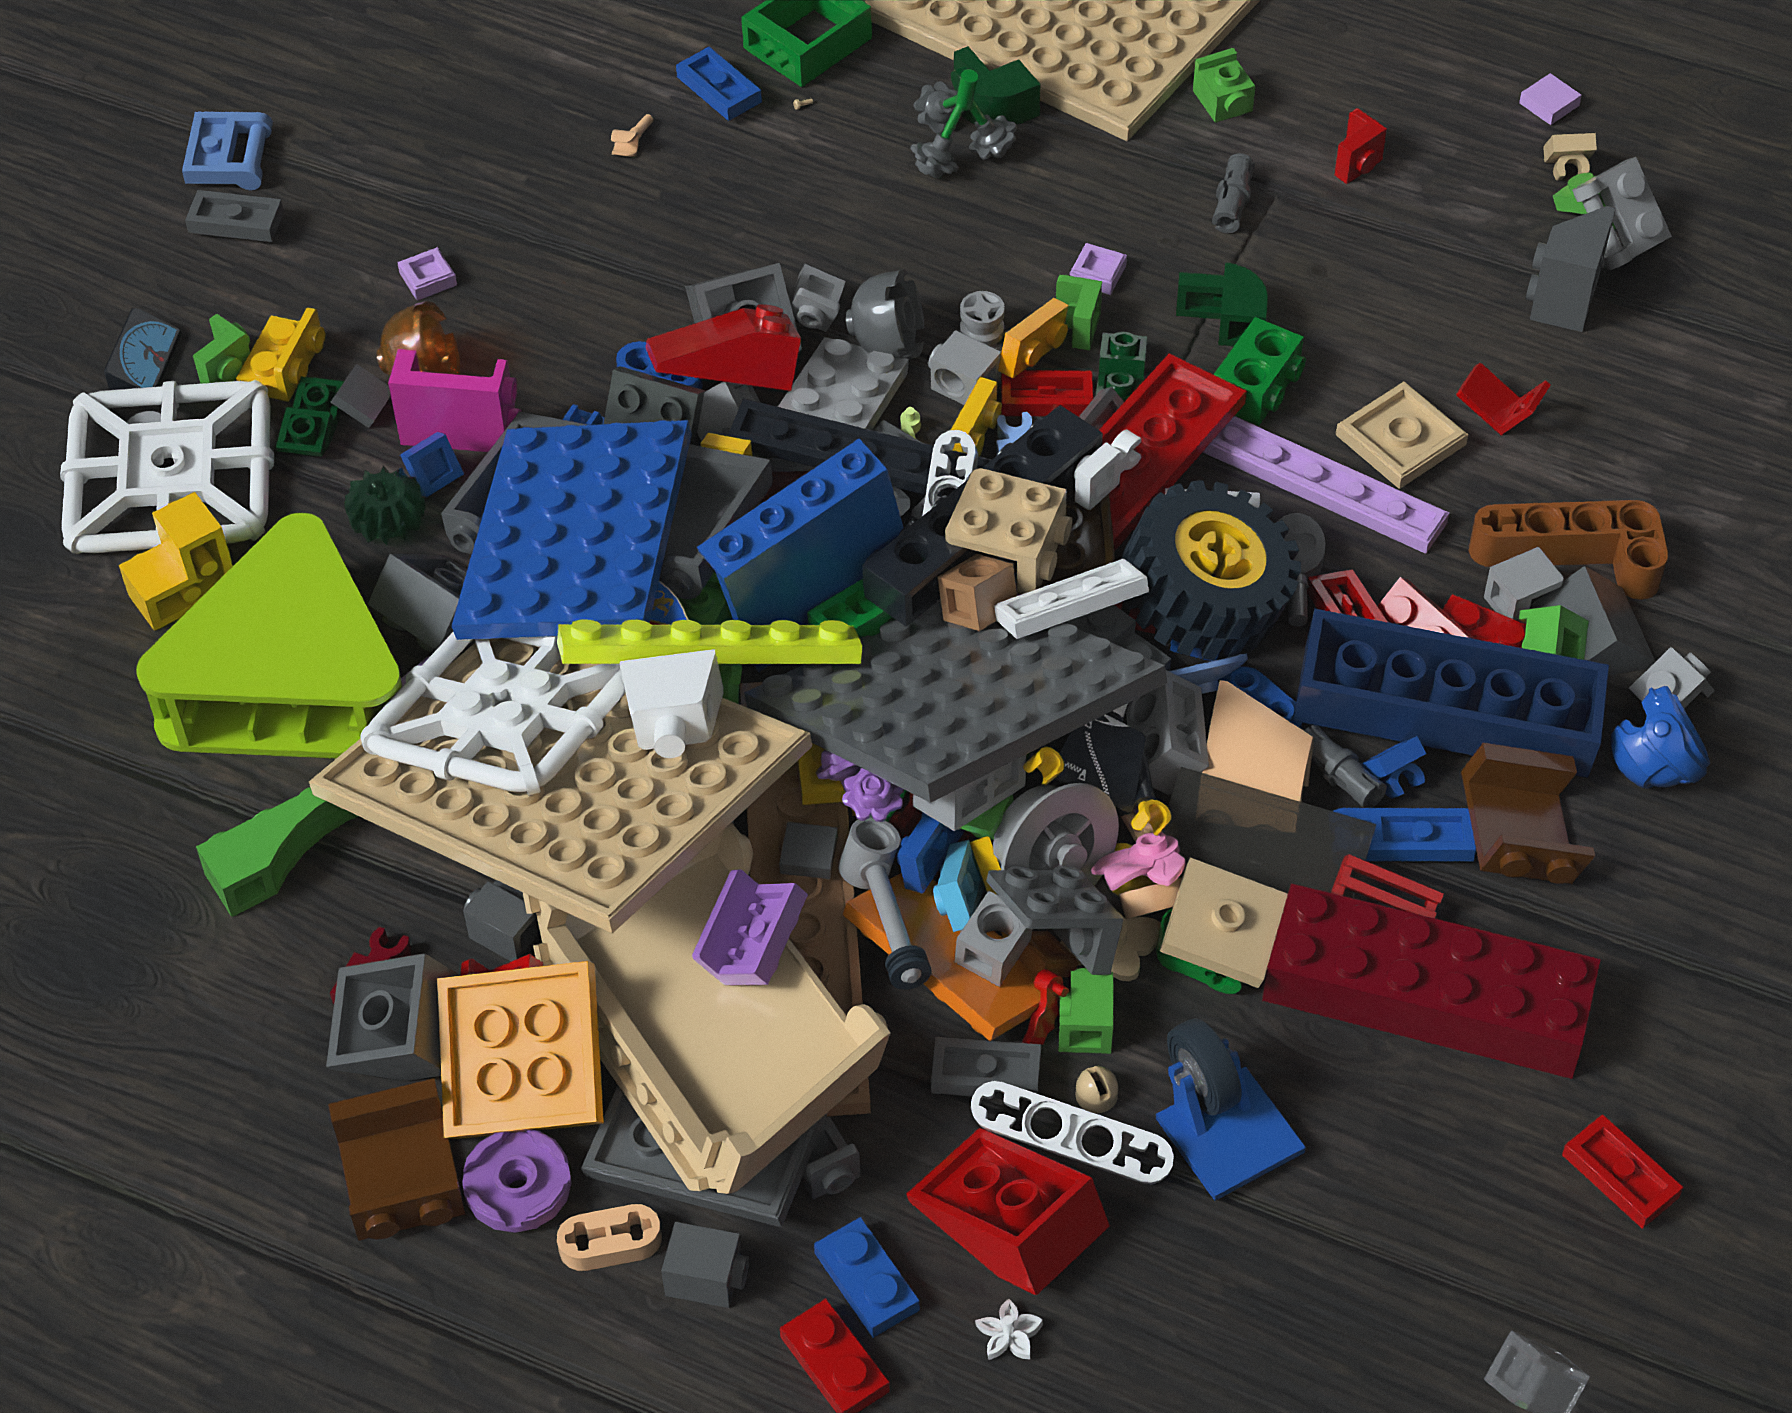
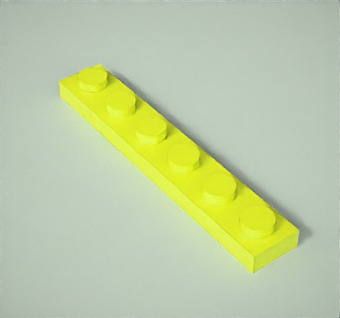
M587 619L576 620L572 624H558L557 644L562 664H620V661L712 649H715L718 664H861L862 644L854 625H847L836 620L824 621L820 625H799L788 620L774 621L771 625H750L740 620H728L721 625H701L692 620H678L673 622L672 625H651L643 620H627L622 625H601L597 621Z

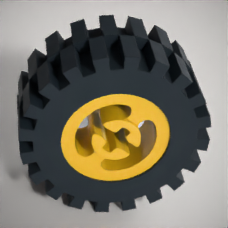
M1203 480L1191 481L1186 491L1181 483L1170 486L1166 495L1160 492L1154 497L1149 507L1144 511L1120 560L1126 559L1147 576L1149 592L1123 601L1127 610L1139 608L1140 612L1135 621L1144 630L1152 624L1158 629L1154 639L1164 646L1169 638L1180 643L1177 652L1190 656L1194 648H1199L1202 652V659L1215 660L1221 649L1226 658L1239 655L1243 648L1249 653L1257 648L1262 639H1266L1299 584V581L1296 580L1301 573V561L1294 560L1299 552L1296 540L1284 541L1290 529L1283 520L1273 523L1269 519L1273 509L1263 502L1257 509L1248 503L1252 494L1240 489L1236 497L1227 494L1228 484L1216 482L1211 491L1206 490Z

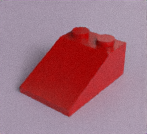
M759 304L756 310L742 308L648 338L645 348L655 371L658 373L791 391L801 337L788 315L783 314V309L772 305Z
M982 1128L977 1129L906 1193L909 1202L996 1276L1034 1295H1038L1110 1226L1092 1177Z

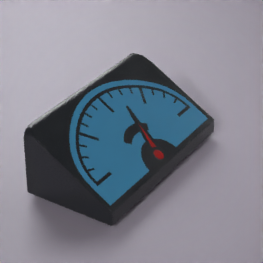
M132 308L104 370L109 390L159 387L181 336L180 329L143 310Z

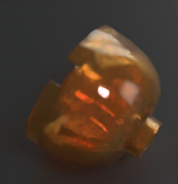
M424 301L408 306L398 311L385 323L380 339V348L377 349V361L385 374L391 375L398 349L416 350L420 372L460 375V357L453 332L444 334L439 322L447 319L435 303Z

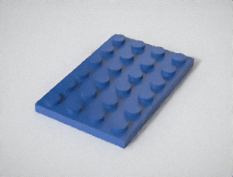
M688 420L507 429L451 625L456 640L558 636V624H572V622L582 619L597 621L601 625H622L627 620H643L650 623L692 436Z

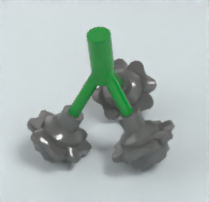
M966 69L961 73L958 91L949 89L944 82L939 81L934 86L924 85L920 98L914 102L915 110L921 112L917 118L918 122L921 125L929 126L937 134L933 142H918L910 147L911 151L915 153V166L924 175L940 179L945 173L951 174L958 171L959 166L954 162V158L948 149L953 141L950 136L956 128L961 114L966 110H970L976 119L975 127L977 128L970 136L973 142L969 145V149L973 153H978L981 159L1003 157L1016 140V136L1013 133L1017 130V125L1014 122L1007 121L1003 115L993 120L988 115H983L975 103L974 95L978 74L974 70Z

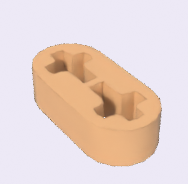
M1178 878L1169 886L1155 884L1119 894L1125 918L1130 919L1172 908L1182 878Z
M631 1204L578 1214L563 1222L557 1232V1245L562 1262L569 1268L577 1271H589L644 1260L656 1253L662 1242L661 1225L657 1213L650 1207L642 1204ZM641 1224L643 1239L632 1240L630 1226ZM587 1235L589 1249L578 1251L576 1236Z

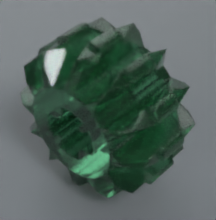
M383 465L380 473L372 474L365 470L363 480H353L350 482V493L345 495L344 501L346 514L354 533H362L368 543L380 537L387 546L392 537L397 536L406 541L407 530H420L421 517L425 515L424 510L426 509L424 496H422L421 487L416 477H408L403 468L389 473Z

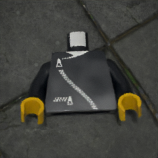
M1129 703L1032 751L1030 759L1023 765V769L1030 773L1028 780L1039 786L1050 784L1061 787L1073 783H1085L1099 788L1112 800L1118 817L1131 814L1132 810L1135 812L1136 815L1131 821V826L1135 830L1141 831L1149 823L1153 828V834L1158 836L1171 820L1170 810L1165 804L1158 801L1155 796L1148 758L1144 752L1146 742L1144 734L1122 723Z

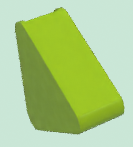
M294 513L281 518L142 655L136 669L139 683L146 692L154 716V729L158 740L166 748L179 752L336 759L361 738L362 730L370 724L372 719L403 687L398 665L323 521L309 513Z

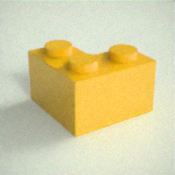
M196 492L173 501L153 512L152 515L161 544L143 553H139L132 559L119 565L129 597L154 631L181 618L233 567L223 529Z

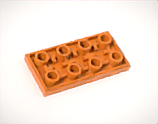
M902 873L889 879L911 944L924 949L932 970L930 978L924 985L940 1001L945 1002L966 1020L976 1032L982 1034L989 1041L1031 1017L1032 1013L1038 1008L1041 998L1040 991L1034 987L1036 976L1019 959L1000 987L954 962L956 941L962 930L953 932L948 915H940L933 893V888L938 883L932 879L922 894L905 889ZM871 889L847 901L843 916L860 929L865 937L874 941L890 955L892 951ZM995 931L986 933L991 938L1003 939ZM1058 994L1055 996V998H1056L1057 1001L1059 1000V997H1060V995H1058Z

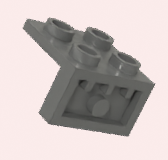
M1011 866L1007 870L988 871L986 882L1026 928L1052 929L1091 975L1111 974L1124 918L1085 877L1081 870L1070 866H1057L1054 870H1032L1024 866Z

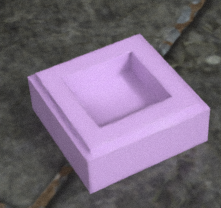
M1550 73L1522 91L1519 103L1552 125L1580 105L1582 95Z
M1086 243L1070 271V276L1102 281V293L1111 295L1126 267L1127 255Z
M438 247L397 262L400 275L417 301L457 286L456 275Z

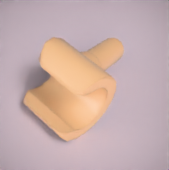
M646 114L630 131L614 129L611 135V141L615 142L612 155L635 157L638 152L639 139L644 131L653 123V117Z

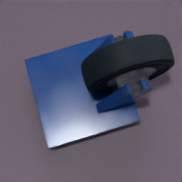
M1198 1018L1187 1020L1174 1027L1168 1033L1167 1046L1173 1064L1168 1067V1074L1173 1084L1174 1105L1156 1113V1120L1214 1201L1305 1153L1306 1147L1249 1070L1246 1067L1241 1069L1238 1053L1228 1048L1229 1041L1226 1038L1220 1039L1207 1023Z

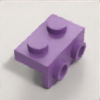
M731 870L694 949L693 959L724 985H768L772 975L777 970L781 954L792 930L798 922L799 914L808 894L796 883L758 884L743 870Z

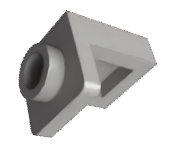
M805 264L799 273L790 299L794 319L798 320L805 327L817 328L826 332L839 312L840 304L838 302L846 281Z
M1672 647L1629 687L1630 691L1642 702L1649 693V688L1652 687L1655 690L1662 686H1668L1671 693L1678 696L1684 708L1699 693L1702 692L1708 698L1715 691L1705 679L1711 671L1691 652L1683 658Z

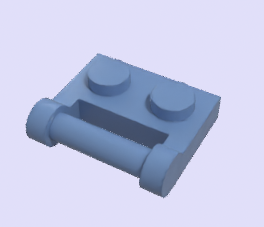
M195 112L182 169L185 184H237L245 190H256L259 188L263 177L260 165L265 139L271 135L273 126L271 117L261 112ZM238 133H247L249 135L243 163L232 162Z

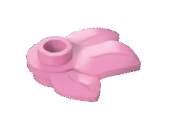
M1153 832L1140 836L1131 848L1112 852L1099 859L1091 868V873L1094 875L1104 874L1106 884L1111 891L1141 875L1148 876L1153 882L1160 885L1169 886L1182 874L1186 867V861L1179 854L1180 848L1176 838L1166 836L1162 832L1155 836Z

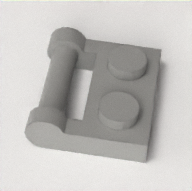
M1636 157L1627 159L1572 189L1577 202L1582 201L1587 213L1604 207L1598 193L1601 194L1606 206L1616 208L1613 223L1624 246H1621L1613 226H1611L1605 252L1606 256L1604 257L1608 270L1628 263L1632 258L1672 237Z

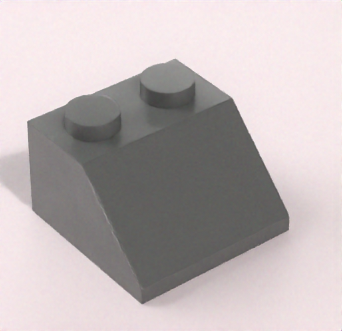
M1605 206L1554 225L1547 244L1538 243L1532 269L1540 270L1539 275L1532 274L1526 294V300L1533 302L1530 320L1583 332L1601 274L1616 208Z
M390 553L368 605L383 614L382 621L397 630L410 632L418 638L416 643L421 648L434 653L453 632L451 625L467 569L446 555ZM472 640V641L463 649V651H465L471 644H473V643L475 642V640Z
M427 954L339 968L326 1067L335 1071L404 1081L441 1076L437 978L460 975Z

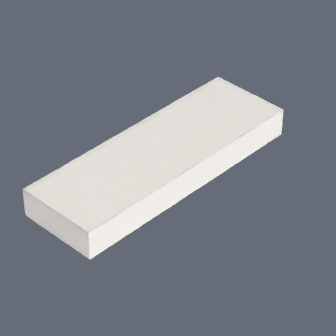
M1121 559L999 602L994 605L996 621L1016 639L1147 593L1149 592L1147 576L1126 559Z

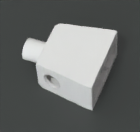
M715 649L620 661V671L639 748L644 750L655 749L656 753L661 757L676 758L684 752L685 745L703 743L711 739L723 696V684Z

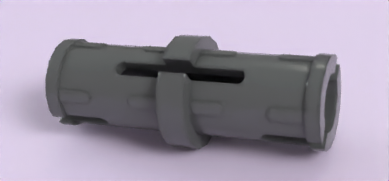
M1238 153L1230 156L1225 178L1217 187L1216 197L1218 204L1212 218V224H1217L1215 229L1222 233L1228 234L1238 230L1243 208L1250 201L1251 188L1249 184L1255 169V162H1251L1252 158L1246 154Z
M1312 725L1311 729L1306 728L1304 730L1314 737L1311 761L1323 772V778L1330 785H1338L1344 789L1362 808H1370L1371 805L1374 807L1381 801L1386 793L1387 786L1358 762L1359 757L1349 748L1343 749L1340 745L1336 744L1318 725Z

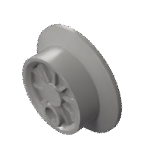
M1073 783L1061 787L1047 784L1046 786L1040 785L1031 788L1015 799L1004 812L1002 821L994 835L993 853L998 859L1001 870H1007L1011 866H1024L1032 870H1054L1057 866H1070L1081 870L1085 877L1095 886L1102 875L1092 874L1091 868L1099 859L1114 852L1119 828L1116 808L1106 793L1090 784Z

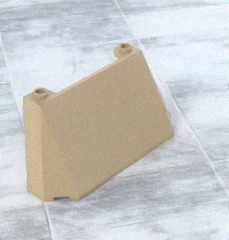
M732 822L613 934L523 893L527 914L536 913L542 943L533 945L535 957L543 962V966L589 961L595 964L600 1059L687 1188L692 1191H702L711 1188L717 1189V1193L725 1194L740 1190L871 1075L879 1066L890 1036L885 1019L879 1013H875L868 1005L854 1006L846 1016L790 939H788L777 970L772 975L768 985H724L693 959L694 949L730 871L741 869L747 875L750 872L753 858L752 845L747 836L741 834Z

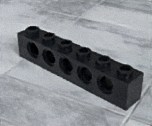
M1059 405L1047 416L1038 418L1030 429L1016 441L1006 444L999 451L998 455L982 467V469L1066 489L1067 494L1075 488L1074 471L1083 457L1092 455L1102 446L1103 433ZM971 473L963 484L948 496L945 495L939 498L932 509L915 523L907 524L899 535L883 549L871 553L862 565L864 597L905 627L940 599L938 576L975 554L987 557L993 556L951 545L945 539V529Z

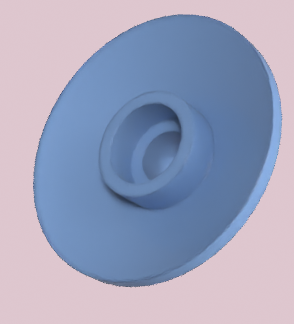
M1246 653L1169 672L1201 687L1202 694L1217 691L1219 686L1218 680L1238 669L1248 660V656Z

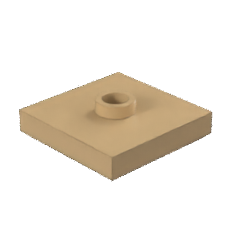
M1404 381L1338 423L1336 429L1337 437L1399 489L1464 447L1468 439V434Z
M1190 857L1183 873L1160 952L1259 988L1265 977L1288 894Z

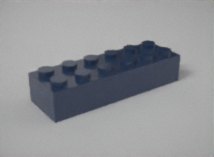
M1314 609L1306 642L1293 721L1400 742L1417 736L1422 746L1472 756L1482 743L1574 756L1577 770L1575 776L1588 778L1601 745L1609 665Z

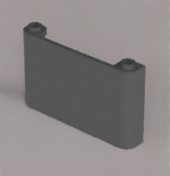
M519 411L441 513L445 531L451 544L461 552L472 554L507 429L560 427L567 425L580 426L587 424ZM689 444L659 581L667 586L677 598L694 599L699 596L715 570L699 553L697 546L759 506L773 484L770 460Z

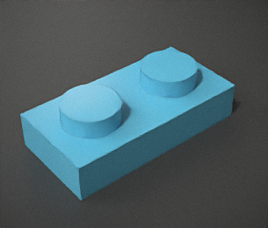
M969 840L949 845L944 864L940 865L938 884L933 888L936 907L941 916L948 915L953 932L963 930L979 906L985 886Z

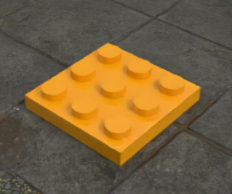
M582 961L437 978L444 1138L453 1140L490 1136L498 1132L513 1133L526 1132L527 1130H547L604 1124L594 963Z

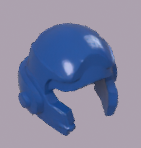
M1662 686L1655 690L1652 687L1649 688V693L1641 702L1647 715L1644 726L1637 727L1630 720L1625 719L1621 722L1620 726L1618 725L1614 729L1610 738L1613 758L1624 776L1641 788L1648 789L1653 786L1659 788L1672 787L1680 783L1695 784L1707 774V767L1710 761L1706 748L1678 696L1672 694L1668 686Z

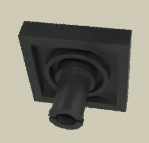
M619 366L613 369L604 424L688 420L692 433L690 444L695 445L705 390Z

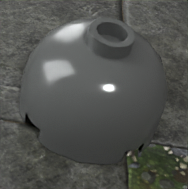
M905 269L882 273L867 279L858 288L852 300V307L846 312V325L849 334L856 336L858 343L867 353L877 351L892 354L894 358L914 359L919 357L923 350L924 341L914 344L916 330L924 329L921 299L914 280H904L903 277L908 273Z

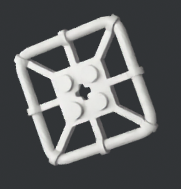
M257 380L177 385L176 381H166L160 387L105 390L90 394L82 392L73 400L74 406L72 407L68 424L66 461L62 463L60 478L64 482L62 512L63 545L72 553L145 550L161 544L157 528L156 530L97 533L127 508L157 506V510L167 504L193 492H196L202 502H206L235 523L221 525L226 543H237L248 539L255 541L265 533L264 526L268 517L269 470L274 466V452L270 449L271 404L268 388ZM227 400L204 419L176 421L179 403ZM162 405L161 422L128 424L108 409ZM251 408V446L215 449L216 435ZM87 420L95 421L120 439L119 456L85 458ZM173 458L174 465L167 468L157 467L163 465L164 459ZM243 467L251 469L249 511L214 486V471L216 469ZM117 477V490L81 519L83 484L88 479Z
M452 632L422 666L417 665L411 669L405 677L406 683L372 719L370 724L362 730V746L369 754L434 771L435 776L450 781L457 777L506 791H526L528 796L540 793V787L556 776L587 738H593L599 733L603 727L602 720L625 694L620 664H600L570 674L559 675L549 672L561 658L557 644L558 636L504 638L540 647L529 661L522 666L495 659L488 639L456 640L455 634ZM472 640H475L482 664L465 683L440 678L439 676L463 649ZM602 689L587 707H581L577 711L562 708L569 698ZM421 696L447 702L438 713L395 725ZM543 728L565 732L539 764L533 767L526 748ZM444 735L459 739L451 749L443 748L440 751L414 745ZM483 746L508 751L514 754L519 771L496 767L472 759Z

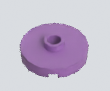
M539 1130L513 1133L498 1132L482 1140L466 1158L462 1180L466 1203L475 1217L494 1230L514 1233L536 1229L553 1219L567 1202L572 1184L567 1155L556 1140ZM513 1181H526V1184L522 1187H509Z

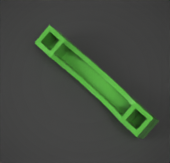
M308 787L288 801L272 809H265L256 814L252 819L228 831L213 835L208 841L196 846L205 876L231 917L278 894L288 873L307 850L324 835L358 816L314 796L311 787Z

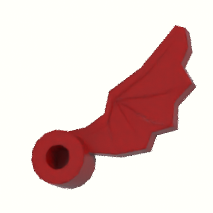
M1048 969L1041 970L1035 977L1034 987L1040 991L1041 998L1038 1008L1031 1015L1028 1030L1022 1043L1044 1044L1047 1034L1055 1028V1019L1059 1015L1055 996L1058 994L1061 997H1066L1069 989L1063 986L1062 977Z

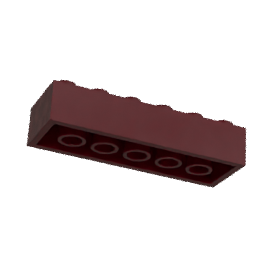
M1291 883L1267 966L1262 1001L1572 1079L1584 1040L1601 959Z

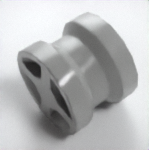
M976 291L963 298L960 304V317L962 319L960 322V332L990 347L1000 342L1004 336V302L995 293L988 291Z

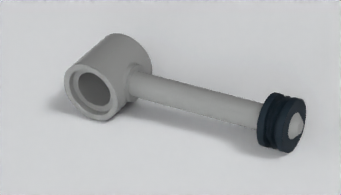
M872 817L865 821L858 819L851 826L839 861V872L849 884L861 889H871L892 951L885 962L892 985L902 990L917 988L930 978L932 970L924 949L911 944L888 877L900 845V835L896 828L885 820L883 822H876Z

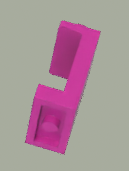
M398 349L388 384L401 445L415 446L434 433L440 432L446 434L452 449L489 452L519 411L522 412L521 409L515 408L517 379L510 377L508 360L498 359L494 374L491 377L420 372L416 350Z

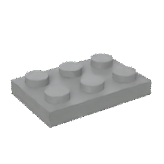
M824 337L793 383L792 390L787 392L778 407L873 430L907 376L909 359L894 358L892 354L877 351L867 353L861 346L850 344L845 340Z

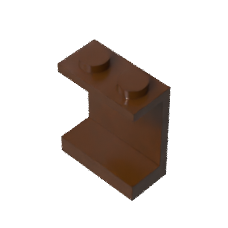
M1489 743L1481 744L1461 771L1480 871L1503 874L1507 877L1548 880L1555 884H1572L1595 857L1593 847L1569 844L1559 794L1577 773L1574 756Z
M434 1078L328 1104L331 1121L339 1145L350 1200V1216L358 1241L368 1238L376 1240L386 1239L395 1235L400 1230L420 1225L438 1226L450 1221L452 1217L465 1214L449 1139L444 1138L443 1112Z

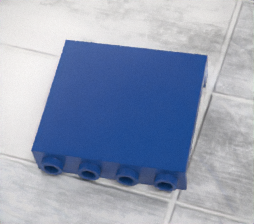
M857 439L697 546V549L715 570L733 620L744 621L750 625H771L772 622L778 620H788L799 625H808L807 612L863 579L862 565L869 555L876 550L883 549L899 535L904 527L887 468L860 439ZM771 664L752 665L759 673Z

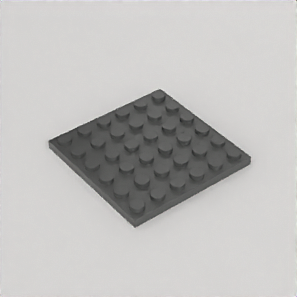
M936 602L907 627L897 620H892L880 626V633L874 636L867 635L859 638L862 644L861 664H802V666L783 675H773L766 678L761 685L744 692L747 708L809 732L813 744L931 803L1167 683L1164 664L1149 659L1139 652L1130 651L1111 643L1108 639L1099 638L1080 630L1071 624L1061 623L1016 639L998 621L981 631L944 621L941 602Z

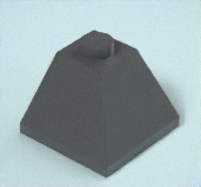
M780 263L685 286L695 323L742 308L756 310L757 305L766 304L783 309V314L788 315L797 330Z

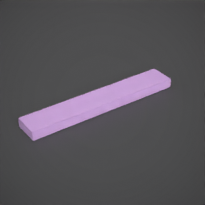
M1235 416L1203 451L1207 455L1425 554L1448 523L1449 512Z

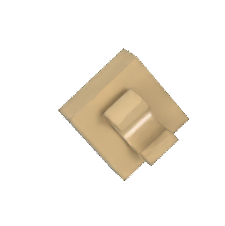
M1596 133L1551 136L1543 146L1544 163H1555L1553 174L1557 181L1565 177V164L1567 163L1574 164L1578 169V174L1589 173L1590 165L1588 160L1597 150Z

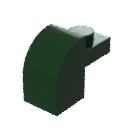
M969 46L954 51V71L951 72L953 87L958 91L961 73L964 70L971 69L977 72L978 81L974 101L983 115H988L993 120L1003 115L1007 121L1014 122L1016 125L1040 116L1041 84L1019 59L989 71ZM966 110L961 114L966 120L975 124L976 119L970 110Z
M1225 262L1224 275L1179 272L1176 316L1220 319L1218 345L1234 346L1255 317L1266 321L1267 289L1260 277L1254 272L1232 263Z

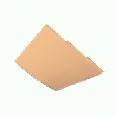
M1220 680L1207 740L1209 767L1202 771L1195 822L1298 834L1303 786L1308 787L1314 737L1233 684Z

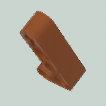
M1639 500L1487 505L1479 509L1475 515L1469 543L1471 558L1476 563L1485 567H1492L1536 547L1543 551L1553 565L1613 564L1617 585L1623 588L1626 596L1639 600L1649 599L1656 595L1660 588L1668 560V550L1660 515L1654 506Z

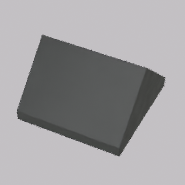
M1583 566L1565 579L1560 588L1546 593L1531 604L1530 609L1562 605L1588 620L1584 660L1608 664V676L1648 669L1655 663L1623 588L1586 566Z

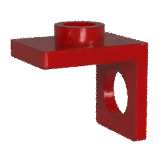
M1479 363L1474 366L1456 395L1497 433L1502 435L1533 414L1551 384L1545 380L1522 397H1519L1487 367Z

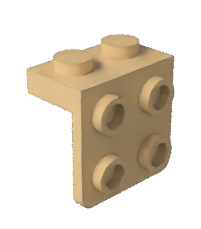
M975 469L971 473L945 529V539L951 545L1017 561V593L1025 594L1039 589L1043 579L1051 580L1057 562V552L1055 551L1058 544L1066 545L1071 532L1072 517L1066 516V489L987 469Z

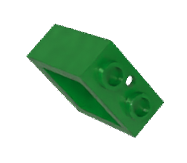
M765 0L742 16L743 48L802 88L872 39L871 6L864 0ZM815 10L836 25L808 45L785 30Z

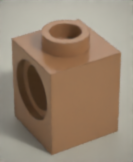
M975 554L938 576L943 620L977 631H981L996 622L994 605L1017 596L1013 564L980 554Z

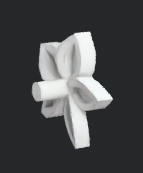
M1010 1299L1006 1300L1000 1307V1320L993 1317L975 1320L976 1326L982 1333L992 1336L987 1345L988 1360L1000 1356L1007 1350L1008 1346L1015 1356L1030 1360L1029 1338L1036 1335L1043 1325V1319L1032 1314H1021L1018 1316L1017 1307Z

